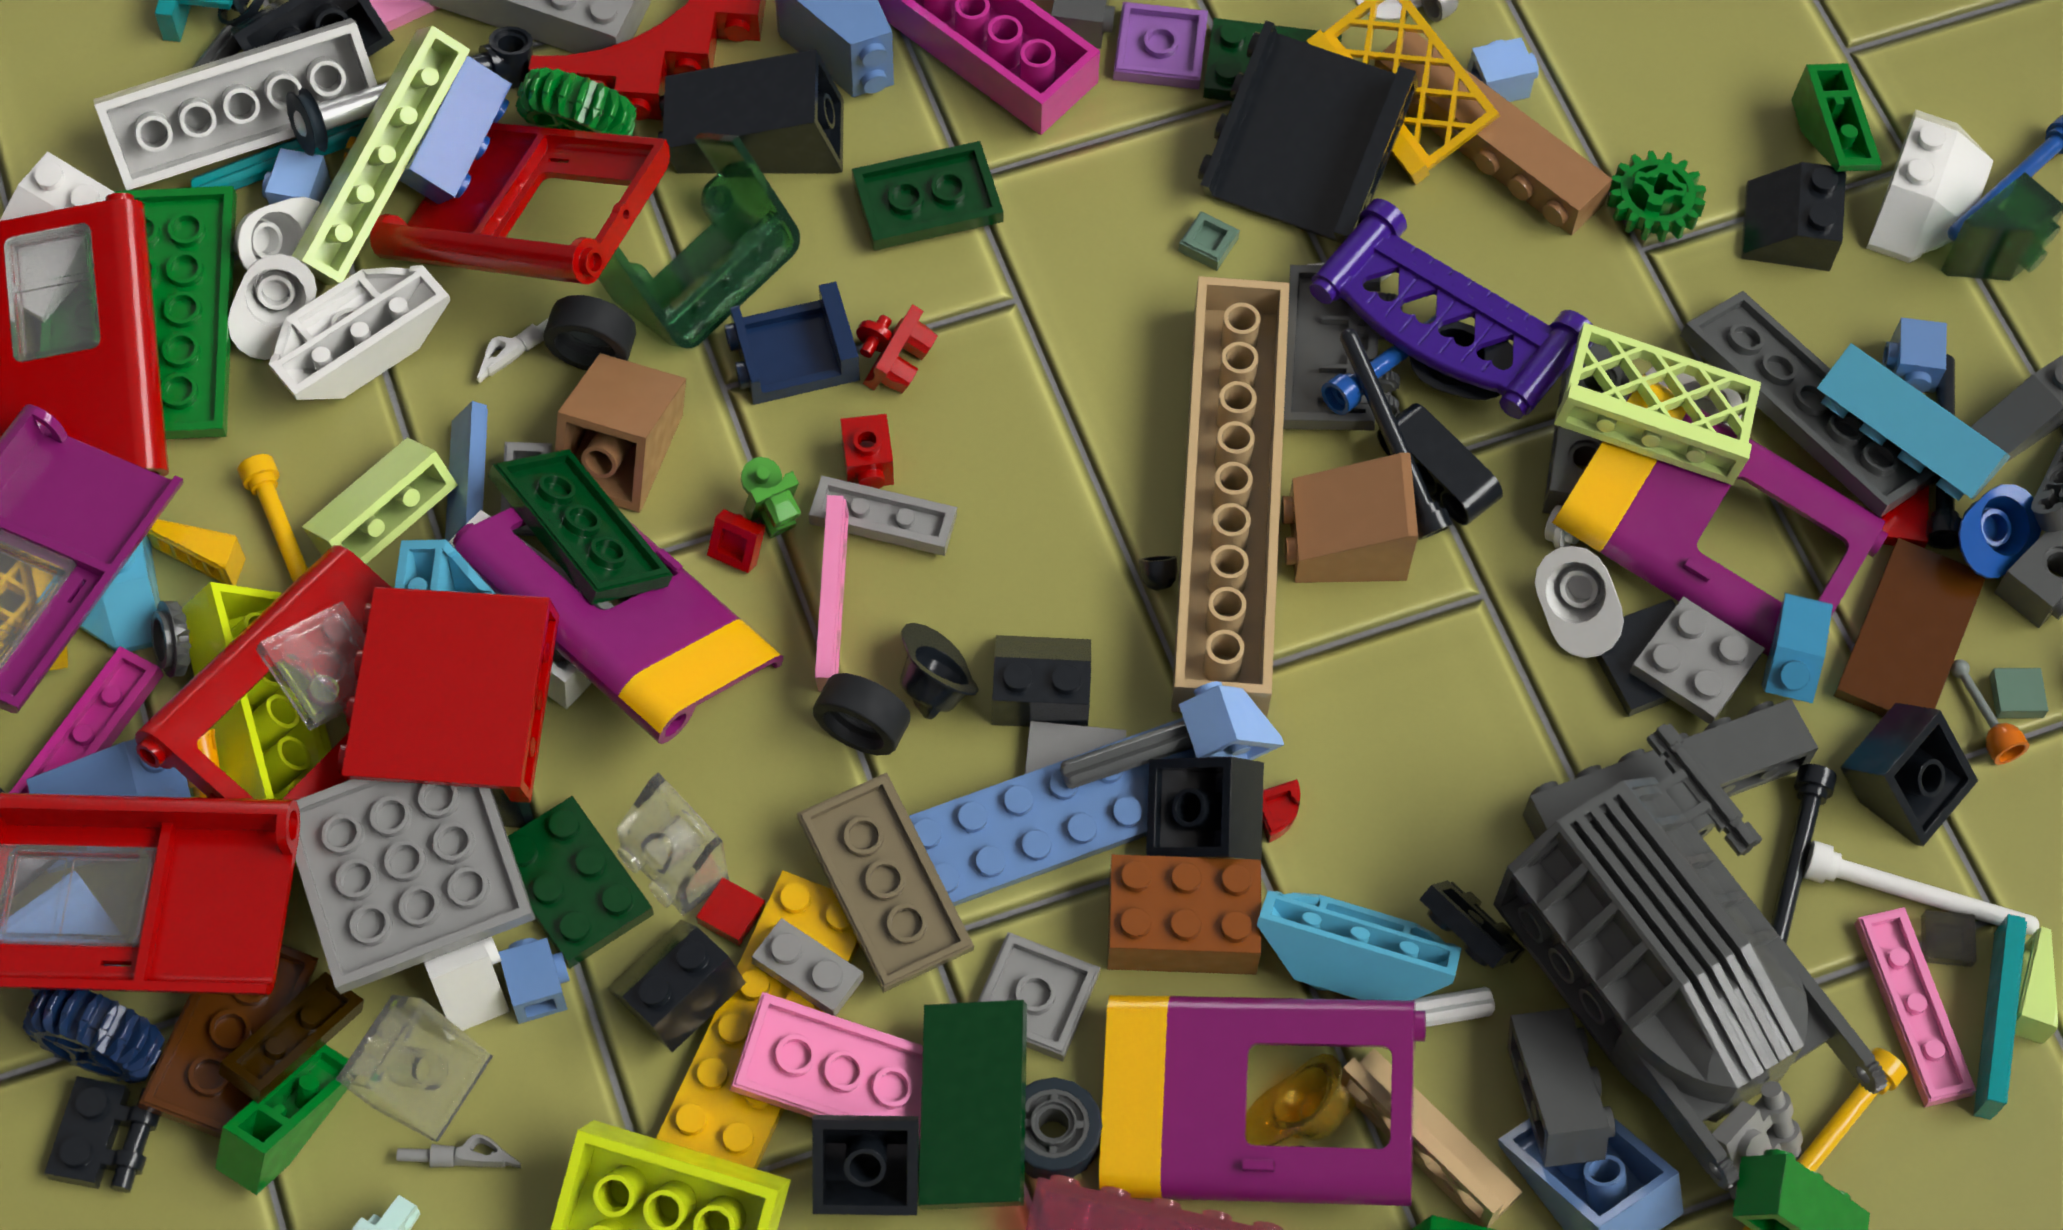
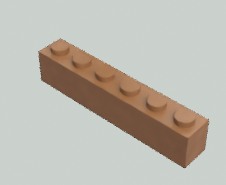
M1405 32L1402 54L1426 57L1428 41L1418 33ZM1397 39L1383 53L1395 54ZM1434 48L1432 57L1442 58L1441 55ZM1375 60L1374 66L1392 72L1394 61ZM1400 62L1401 67L1416 71L1418 87H1421L1425 65ZM1431 65L1428 88L1452 91L1455 73L1450 67ZM1464 68L1497 110L1500 117L1457 150L1472 160L1480 171L1487 175H1492L1509 188L1510 192L1517 199L1526 201L1542 213L1550 224L1562 228L1572 236L1605 205L1612 178ZM1460 81L1459 91L1469 92ZM1414 94L1408 109L1411 118H1417L1420 95ZM1426 96L1423 119L1448 121L1451 98ZM1457 99L1454 122L1472 124L1485 114V111L1477 101ZM1428 127L1439 135L1445 143L1447 129ZM1453 130L1452 138L1462 130Z

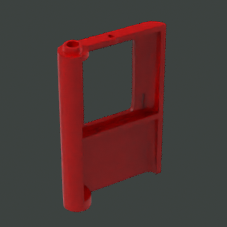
M333 545L135 733L137 754L147 765L153 768L160 766L165 769H171L174 767L203 792L207 798L254 799L198 749V740L279 663L290 665L346 715L348 700L350 697H355L358 682L354 673L356 653L364 648L366 636L362 625L364 607L366 604H371L374 587H392L353 552L340 545ZM349 732L283 799H293L296 801L346 782L338 770V753L341 745L347 744Z

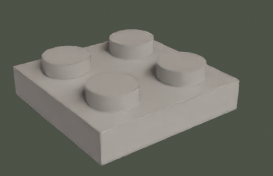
M1683 596L1633 663L1629 673L1710 724L1714 722L1746 678L1765 648Z

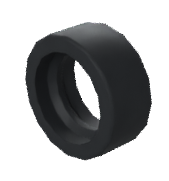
M572 295L556 301L551 309L543 337L545 346L554 356L566 364L582 370H588L600 353L628 361L636 336V326L628 313L615 304L596 297Z
M839 673L831 676L813 706V717L829 735L846 746L876 756L889 755L895 751L910 723V711L894 693L874 681L849 673Z

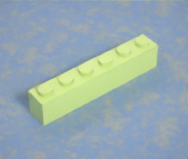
M433 25L416 30L292 254L293 257L307 265L314 278L326 285H336L344 281L470 52L469 48Z

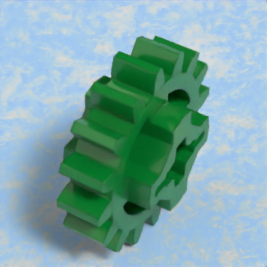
M1652 150L1648 151L1646 160L1642 161L1638 155L1633 154L1631 155L1629 165L1624 163L1618 165L1615 176H1612L1607 206L1616 208L1613 215L1614 221L1624 219L1627 221L1625 232L1630 233L1637 228L1641 230V240L1646 241L1650 233L1657 235L1659 242H1665L1669 232L1679 239L1682 238L1685 228L1690 230L1695 228L1698 217H1701L1706 203L1703 200L1706 186L1697 185L1700 177L1698 171L1690 173L1685 171L1688 164L1687 160L1684 159L1678 164L1672 163V153L1669 152L1665 154L1663 160L1657 159Z

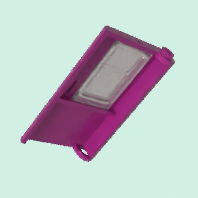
M31 404L25 405L0 437V709L10 713H18L184 483L183 479L178 476L168 479L69 437L56 418L45 410Z

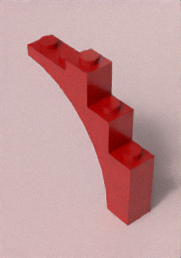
M689 0L664 22L633 39L595 51L571 55L531 56L529 72L531 69L547 67L551 70L560 69L568 73L574 72L582 77H589L590 80L603 83L604 86L617 90L619 95L627 97L636 108L635 112L637 115L635 120H662L659 99L661 95L665 94V76L713 68L718 38L736 42L745 40L761 41L766 0Z

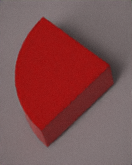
M1297 779L1263 790L1262 828L1269 843L1283 836L1296 820L1301 797Z

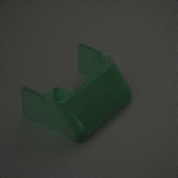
M700 132L694 138L717 172L705 185L701 194V206L711 225L654 278L642 265L629 262L619 246L598 278L617 305L668 344L675 347L690 349L701 344L731 315L730 307L737 305L740 307L795 255L800 244V233L797 225L737 135Z

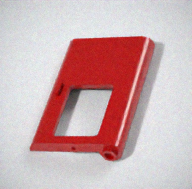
M492 123L486 135L490 138V143L481 158L473 161L468 171V174L471 175V181L465 192L459 198L455 197L439 205L425 197L407 224L397 215L384 214L379 216L370 232L371 248L378 257L384 259L589 285L599 278L666 172L670 160L669 145L666 139ZM548 178L628 186L619 202L614 205L612 213L595 239L580 237L575 239L570 245L506 237L540 184Z

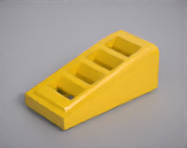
M157 519L147 533L153 548L223 584L236 586L246 560L236 535Z

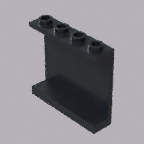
M1266 20L1261 33L1255 31L1251 37L1247 49V57L1250 58L1245 73L1239 72L1233 82L1230 97L1234 101L1229 114L1223 113L1218 120L1214 133V138L1218 139L1213 154H1206L1198 172V179L1202 180L1200 185L1206 196L1343 243L1361 222V212L1374 198L1419 84L1416 71L1401 66L1398 67L1396 74L1278 34L1275 24Z

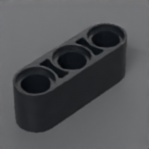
M1414 403L1395 417L1430 497L1434 501H1438L1441 508H1446L1449 516L1457 523L1468 525L1503 497L1502 487L1493 473L1422 405ZM1379 429L1377 431L1378 441L1386 454L1390 456L1391 453Z

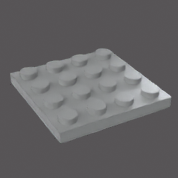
M351 779L296 800L300 811V834L295 860L334 986L340 994L536 919L491 788Z

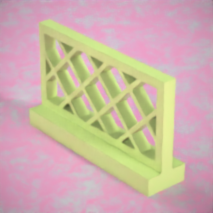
M1584 322L1579 332L1563 400L1557 410L1554 425L1733 485L1749 460L1752 444L1749 443L1761 382ZM1589 341L1605 346L1613 357L1598 362L1588 348ZM1638 358L1649 361L1657 372L1642 377L1632 361ZM1620 366L1631 382L1616 387L1605 371ZM1682 373L1693 376L1701 387L1687 392L1676 376ZM1593 376L1604 392L1600 393L1579 386L1578 383L1582 379ZM1664 381L1675 397L1660 402L1650 386ZM1728 388L1746 394L1745 402L1731 407L1720 391ZM1638 391L1649 407L1644 408L1629 403L1623 396ZM1708 396L1719 410V413L1705 417L1694 401ZM1682 406L1693 423L1673 418L1668 411ZM1727 421L1737 435V439L1717 433L1712 426Z

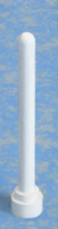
M1814 840L1811 842L1803 875L1805 879L1823 884L1825 880L1834 882L1836 878L1997 926L2002 923L2008 914L2026 918L2027 935H2032L2039 929V921L2032 915L1842 859L1841 853L1834 852L1833 846Z

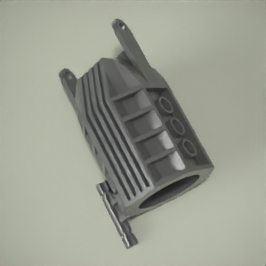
M1669 723L1668 725L1663 724L1658 727L1653 734L1647 737L1646 741L1659 757L1663 755L1666 757L1665 765L1672 772V775L1661 782H1658L1655 777L1623 780L1557 820L1507 866L1493 905L1611 1063L1627 1081L1655 1103L1706 1173L1711 1176V1179H1714V1182L1719 1187L1721 1186L1722 1189L1729 1191L1737 1186L1739 1174L1734 1167V1163L1727 1157L1725 1150L1703 1123L1705 1120L1717 1122L1728 1113H1731L1742 1100L1748 1102L1756 1095H1759L1763 1084L1769 1081L1779 1082L1793 1063L1825 1042L1850 1074L1857 1079L1861 1087L1864 1086L1865 1090H1868L1869 1093L1877 1094L1886 1088L1888 1081L1882 1066L1875 1060L1872 1052L1704 841L1703 837L1715 827L1719 833L1724 831L1727 834L1724 839L1736 855L1740 856L1742 854L1744 856L1754 846L1759 844L1762 838L1749 821L1745 824L1741 819L1744 815L1690 747L1684 748L1681 745L1684 742L1683 738Z

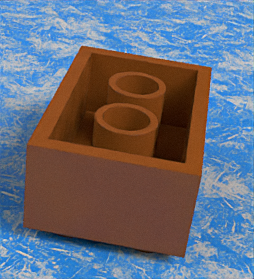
M1112 854L1109 874L1107 969L1256 975L1261 956V931L1257 926L1261 912V860Z

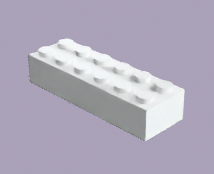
M352 18L105 95L93 99L124 186L126 190H131L295 137L286 107V95L289 91L294 92L298 96L301 87L306 88L312 94L317 104L378 84L357 23Z

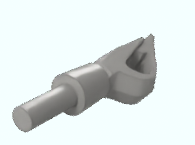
M481 1134L471 1136L461 1147L431 1144L430 1149H397V1161L429 1162L430 1168L454 1167L455 1165L465 1167L505 1168L510 1166L521 1168V1163L504 1151L491 1138ZM485 1144L495 1152L484 1155L473 1150L477 1145Z

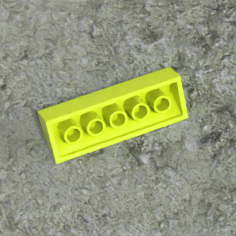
M209 582L182 608V612L186 615L187 628L190 630L189 642L192 647L189 650L194 677L282 593ZM286 663L277 664L211 728L215 729L216 732L215 740L220 769L226 772L232 780L254 799H283L332 749L315 687Z

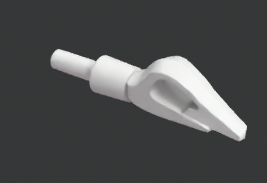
M549 318L537 326L531 324L513 338L494 337L488 344L476 380L481 383L488 376H493L512 363L524 351H528L544 341L543 334ZM503 349L497 357H492L496 350Z

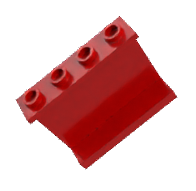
M374 587L372 602L365 605L362 617L363 630L366 633L364 648L357 651L354 662V673L358 680L355 697L349 698L346 707V721L350 728L347 744H342L338 753V770L341 776L346 781L358 779L503 789L511 802L531 803L560 616L550 598Z

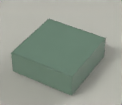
M1200 211L1179 242L1178 252L1217 271L1239 239L1240 230Z
M1994 668L1989 677L1996 718L2045 717L2048 712V705L2041 668Z

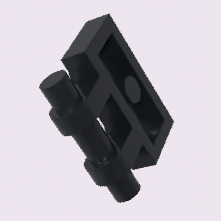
M1447 880L1433 884L1419 899L1429 908L1427 912L1429 918L1441 929L1447 932L1452 930L1466 943L1464 945L1466 953L1482 966L1489 965L1493 969L1507 964L1509 961L1513 964L1526 950L1512 937L1514 935L1512 929L1504 922L1497 923L1480 907L1481 900L1472 892L1465 893L1454 882L1450 883Z
M77 1076L44 1172L49 1180L99 1189L105 1170L115 1171L110 1188L119 1192L130 1193L136 1175L142 1174L147 1160L143 1152L149 1133L157 1129L160 1119L159 1115L139 1108V1101L146 1088L141 1090L137 1105L129 1107L126 1105L131 1092L126 1085ZM119 1126L129 1127L123 1148L112 1150Z

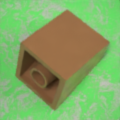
M600 353L557 412L555 452L570 449L616 506L640 513L683 416L686 378Z
M1398 453L1292 478L1290 495L1282 496L1281 517L1282 524H1290L1291 537H1285L1284 557L1285 565H1293L1295 583L1407 581L1418 539L1410 453Z

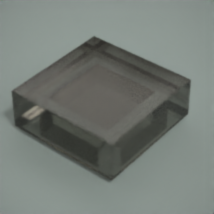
M1924 911L1921 915L1922 953L1926 963L1972 967L1977 961L1975 915Z

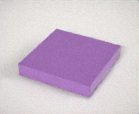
M1123 2L1113 80L1199 89L1208 11Z

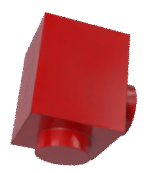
M887 414L840 419L847 481L877 489L887 485H894L893 456Z

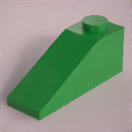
M1848 63L1806 64L1791 98L1801 133L1837 172L1880 170L1882 163Z
M325 1044L262 1101L257 1103L253 1100L222 1127L215 1169L257 1195L291 1164L358 1077L361 1067Z

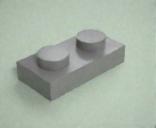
M782 918L751 956L753 965L827 1014L833 1016L838 1014L864 979L863 971Z

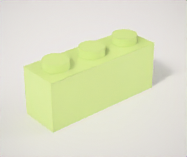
M407 437L306 522L302 528L321 555L333 545H340L353 552L367 564L457 487L458 484L435 450Z

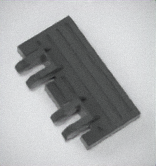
M1290 265L1283 429L1375 431V417L1364 394L1359 405L1347 414L1339 415L1326 405L1321 389L1323 384L1337 374H1354V370L1340 341L1342 331L1353 329L1358 333L1370 362L1378 356V340H1383L1384 338L1373 330L1346 301L1339 298L1330 304H1324L1311 294L1309 286L1312 284V277L1323 265ZM1381 277L1366 281L1363 284L1364 289L1369 292H1378V296L1384 301H1393L1398 297L1395 293L1391 294L1389 292L1385 294L1381 292ZM1392 370L1378 379L1383 391L1386 393L1399 389V374L1392 372ZM1385 394L1395 415L1399 411V401L1395 396Z

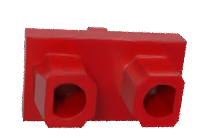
M912 304L904 318L899 320L892 333L888 329L892 320L886 315H880L877 322L864 320L860 323L856 330L858 339L863 343L859 351L860 354L866 358H871L875 351L881 352L862 384L874 391L882 383L902 394L908 388L918 368L899 357V353L903 348L920 360H923L938 337L926 325L919 322L924 312L923 310Z

